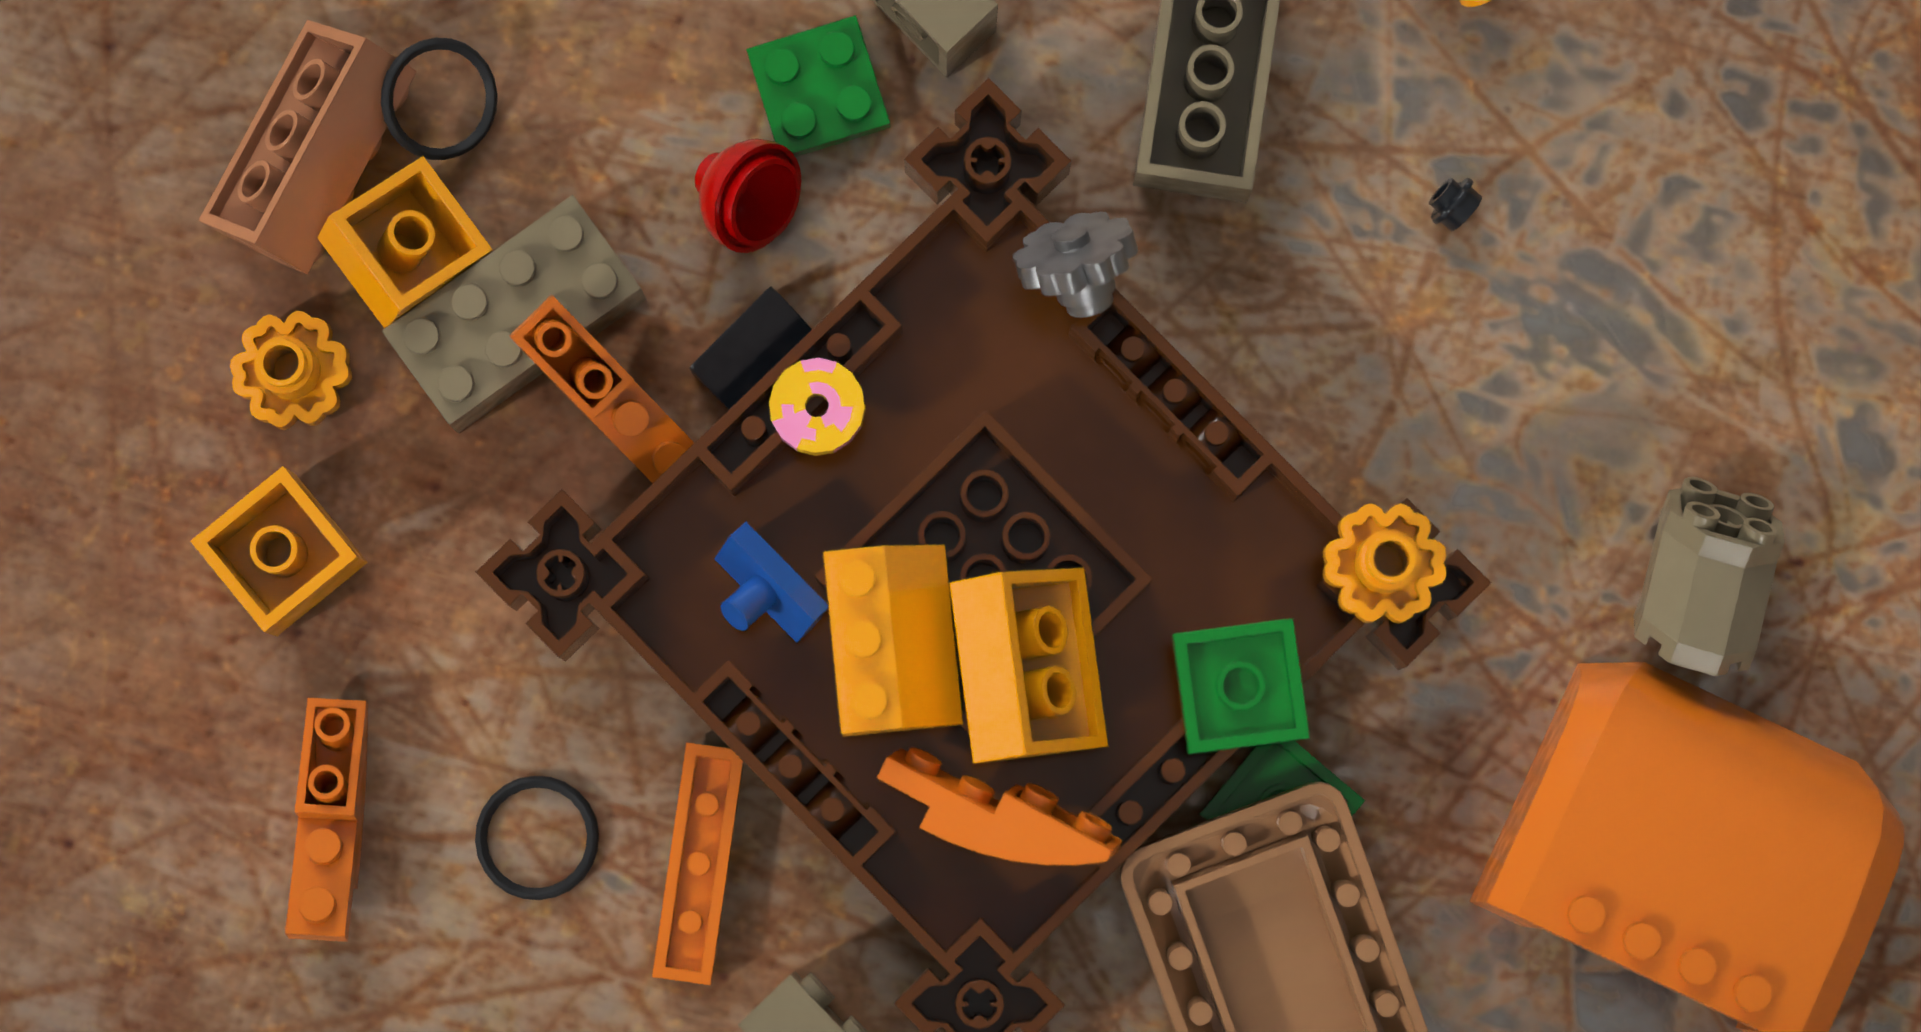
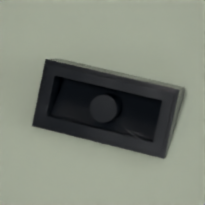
M770 286L689 369L726 408L730 409L792 350L812 328Z

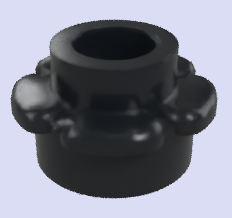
M1450 178L1436 190L1429 201V205L1434 208L1431 215L1433 223L1438 224L1441 222L1450 231H1454L1474 213L1482 200V196L1472 188V179L1466 178L1462 182L1457 183L1453 178Z

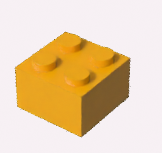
M424 156L329 215L317 237L384 329L493 251Z
M284 466L190 541L265 633L276 637L368 563L299 477Z

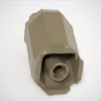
M1698 477L1685 478L1681 488L1669 490L1661 510L1641 597L1633 615L1634 637L1644 645H1647L1650 636L1662 644L1658 655L1674 665L1713 676L1727 674L1730 665L1733 663H1737L1738 672L1749 670L1757 650L1777 561L1785 543L1782 522L1772 515L1774 504L1758 494L1742 493L1739 496L1718 490L1709 481Z

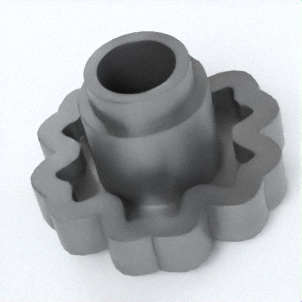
M1106 212L1078 213L1070 216L1064 223H1047L1035 232L1023 238L1024 248L1016 251L1013 254V259L1023 288H1041L1044 296L1056 295L1058 302L1066 307L1069 315L1089 317L1099 314L1111 306L1113 303L1112 293L1115 290L1114 278L1129 269L1127 259L1135 256L1138 253V248L1133 230L1126 218L1110 220Z

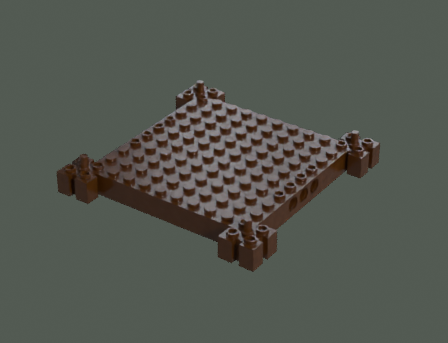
M990 78L985 80L955 109V125L960 130L951 139L937 127L904 159L905 173L937 205L949 193L951 196L616 520L590 543L589 541L602 529L561 489L528 521L540 535L526 549L523 550L513 540L509 539L476 571L488 586L512 609L518 611L529 601L538 610L525 624L558 658L567 661L600 629L588 617L596 609L949 972L941 980L928 968L894 1002L921 1032H935L940 1026L947 1032H1013L1017 1027L1023 1032H1039L1065 1004L1030 968L1018 980L1011 973L1239 749L1188 755L1172 642L1173 633L1293 618L1303 685L1365 624L1355 614L1345 612L1339 607L1338 596L1341 588L1328 585L1323 578L1325 566L1323 550L1331 541L1341 539L1338 534V524L1343 517L1116 288L1112 293L1113 303L1105 311L1089 317L1069 315L1066 307L1058 302L1056 295L1044 296L1041 288H1023L1013 254L1024 248L1023 238L1035 232L1042 225L1050 223L1023 194L1037 206L1069 175L1071 160L1039 128L1027 139L1016 130L1021 123L1022 110ZM822 358L838 362L853 373L863 391L865 414L861 429L848 445L835 453L815 456L798 452L781 439L772 424L769 401L773 385L784 370L801 360ZM813 397L806 405V411L814 417L823 416L829 408V403L823 397ZM1408 498L1401 502V504L1410 507L1414 513L1424 515ZM1430 521L1431 530L1428 539H1434L1441 531ZM747 522L827 604L828 594L823 552L890 545H945L963 725L843 737L840 726L829 608L814 628L798 643L767 612L745 631L734 628L723 616L721 603L733 594L740 585L714 559L729 536ZM1459 549L1448 554L1445 558V580L1433 588H1428L1431 593V603L1426 610L1414 614L1403 623H1394L1383 614L1382 617L1374 621L1377 625L1365 636L1397 670L1407 667L1441 633L1429 621L1437 611L1449 621L1459 616L1491 584ZM1084 568L1108 747L973 763L950 583L998 572ZM910 747L919 748L937 757L942 762L940 769L960 780L962 776L966 775L986 783L995 791L993 798L1001 801L1004 793L1015 784H1019L1022 787H1025L1026 783L1039 785L1055 794L1059 798L1057 805L1078 816L1080 812H1087L1103 819L1113 828L1110 834L1123 841L1118 851L1107 862L1082 865H1041L981 854L950 843L919 828L929 806L879 780L877 776L889 755L900 748L906 751Z

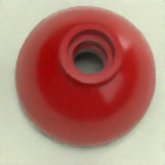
M758 138L733 144L721 153L708 155L700 163L695 174V187L699 192V207L708 232L721 245L738 253L757 251L778 237L792 220L800 199L801 171L795 155L788 148L777 142Z

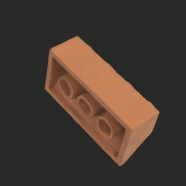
M307 20L198 221L280 264L308 275L313 263L325 251L324 246L317 237L327 218L352 201L355 185L368 161L380 149L382 135L387 128L381 108V90L386 73L396 57L365 37ZM408 65L403 68L396 81L393 93L394 111L398 110L406 101L409 85L417 72Z

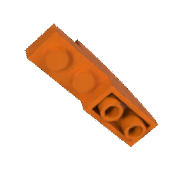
M550 295L509 335L523 352L652 484L694 444L692 439L553 295Z
M325 698L307 699L295 804L298 824L285 934L289 939L348 942L353 891L358 889L362 848L368 742L367 701Z
M910 747L908 751L900 748L886 758L877 776L879 780L929 806L919 828L950 843L981 854L1041 865H1082L1107 862L1118 851L1123 841L1110 834L1113 828L1109 823L1087 812H1080L1076 816L1057 805L1059 798L1039 785L1026 783L1025 787H1022L1019 784H1015L1004 793L1001 801L993 798L995 791L986 783L966 775L962 776L961 780L940 769L942 762L937 757L919 748Z

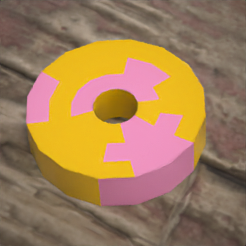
M822 358L801 360L784 370L773 385L769 401L772 424L781 439L796 451L815 456L835 453L848 445L861 429L865 414L863 391L853 373L838 362ZM813 397H823L829 403L828 411L821 417L811 416L806 411V405Z

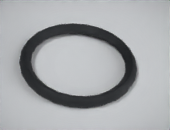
M435 37L413 44L393 61L382 85L381 108L384 121L391 135L403 148L416 156H424L428 160H447L465 154L484 139L493 124L497 111L498 93L495 78L489 65L476 50L463 42L451 38ZM436 49L450 50L468 59L478 70L486 93L485 109L475 131L462 142L446 148H430L411 139L401 128L395 116L393 106L394 88L403 68L418 55Z
M546 776L519 778L501 787L483 807L476 825L475 834L477 856L487 876L495 885L508 894L529 900L555 898L573 889L591 869L598 852L599 843L597 819L588 801L578 790L566 782ZM531 788L550 789L561 793L571 800L580 811L587 832L586 849L575 871L565 880L543 888L525 887L503 876L494 865L487 843L488 827L499 805L509 796L521 790Z

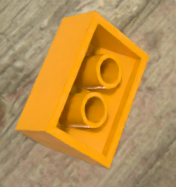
M890 545L823 552L842 736L963 725L945 545Z
M1084 568L998 572L951 582L950 590L973 763L1108 747Z

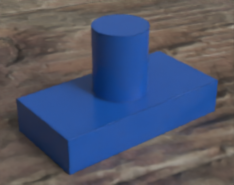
M747 522L729 536L714 558L740 585L733 594L721 603L723 616L738 630L745 631L767 612L798 643L814 628L829 608V605Z

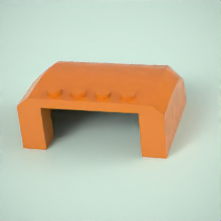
M1646 662L1579 663L1575 668L1469 902L1522 927L1543 929L1738 1021L1736 1028L1744 1032H1829L1867 948L1896 876L1904 847V824L1897 810L1860 764L1853 759Z

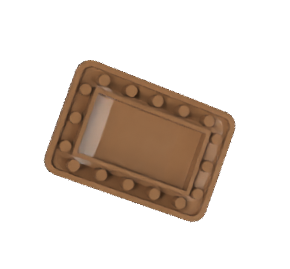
M1319 781L1300 785L1143 844L1122 863L1120 870L1121 884L1174 1032H1428L1347 802L1341 792L1332 785Z

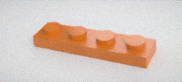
M686 742L652 977L712 985L744 761L730 748Z

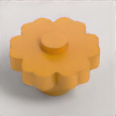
M295 311L283 322L280 318L268 314L263 316L256 325L246 329L242 334V343L246 351L235 355L230 362L231 372L234 376L232 380L233 390L242 398L251 400L250 412L259 421L271 423L281 430L291 428L298 419L309 426H316L326 418V415H331L340 408V396L336 389L347 386L352 380V371L348 365L350 353L340 342L332 341L333 331L331 326L322 319L312 318L303 311Z
M1369 503L1362 506L1356 512L1343 517L1338 524V534L1341 539L1331 541L1323 550L1325 562L1323 578L1328 585L1341 588L1338 596L1339 607L1345 612L1355 614L1359 620L1365 623L1374 622L1382 617L1383 614L1394 623H1403L1414 614L1426 610L1431 603V593L1428 588L1441 584L1446 578V567L1444 564L1446 549L1441 542L1428 539L1431 530L1430 520L1422 514L1414 513L1410 507L1401 503L1394 505L1386 513L1377 505Z

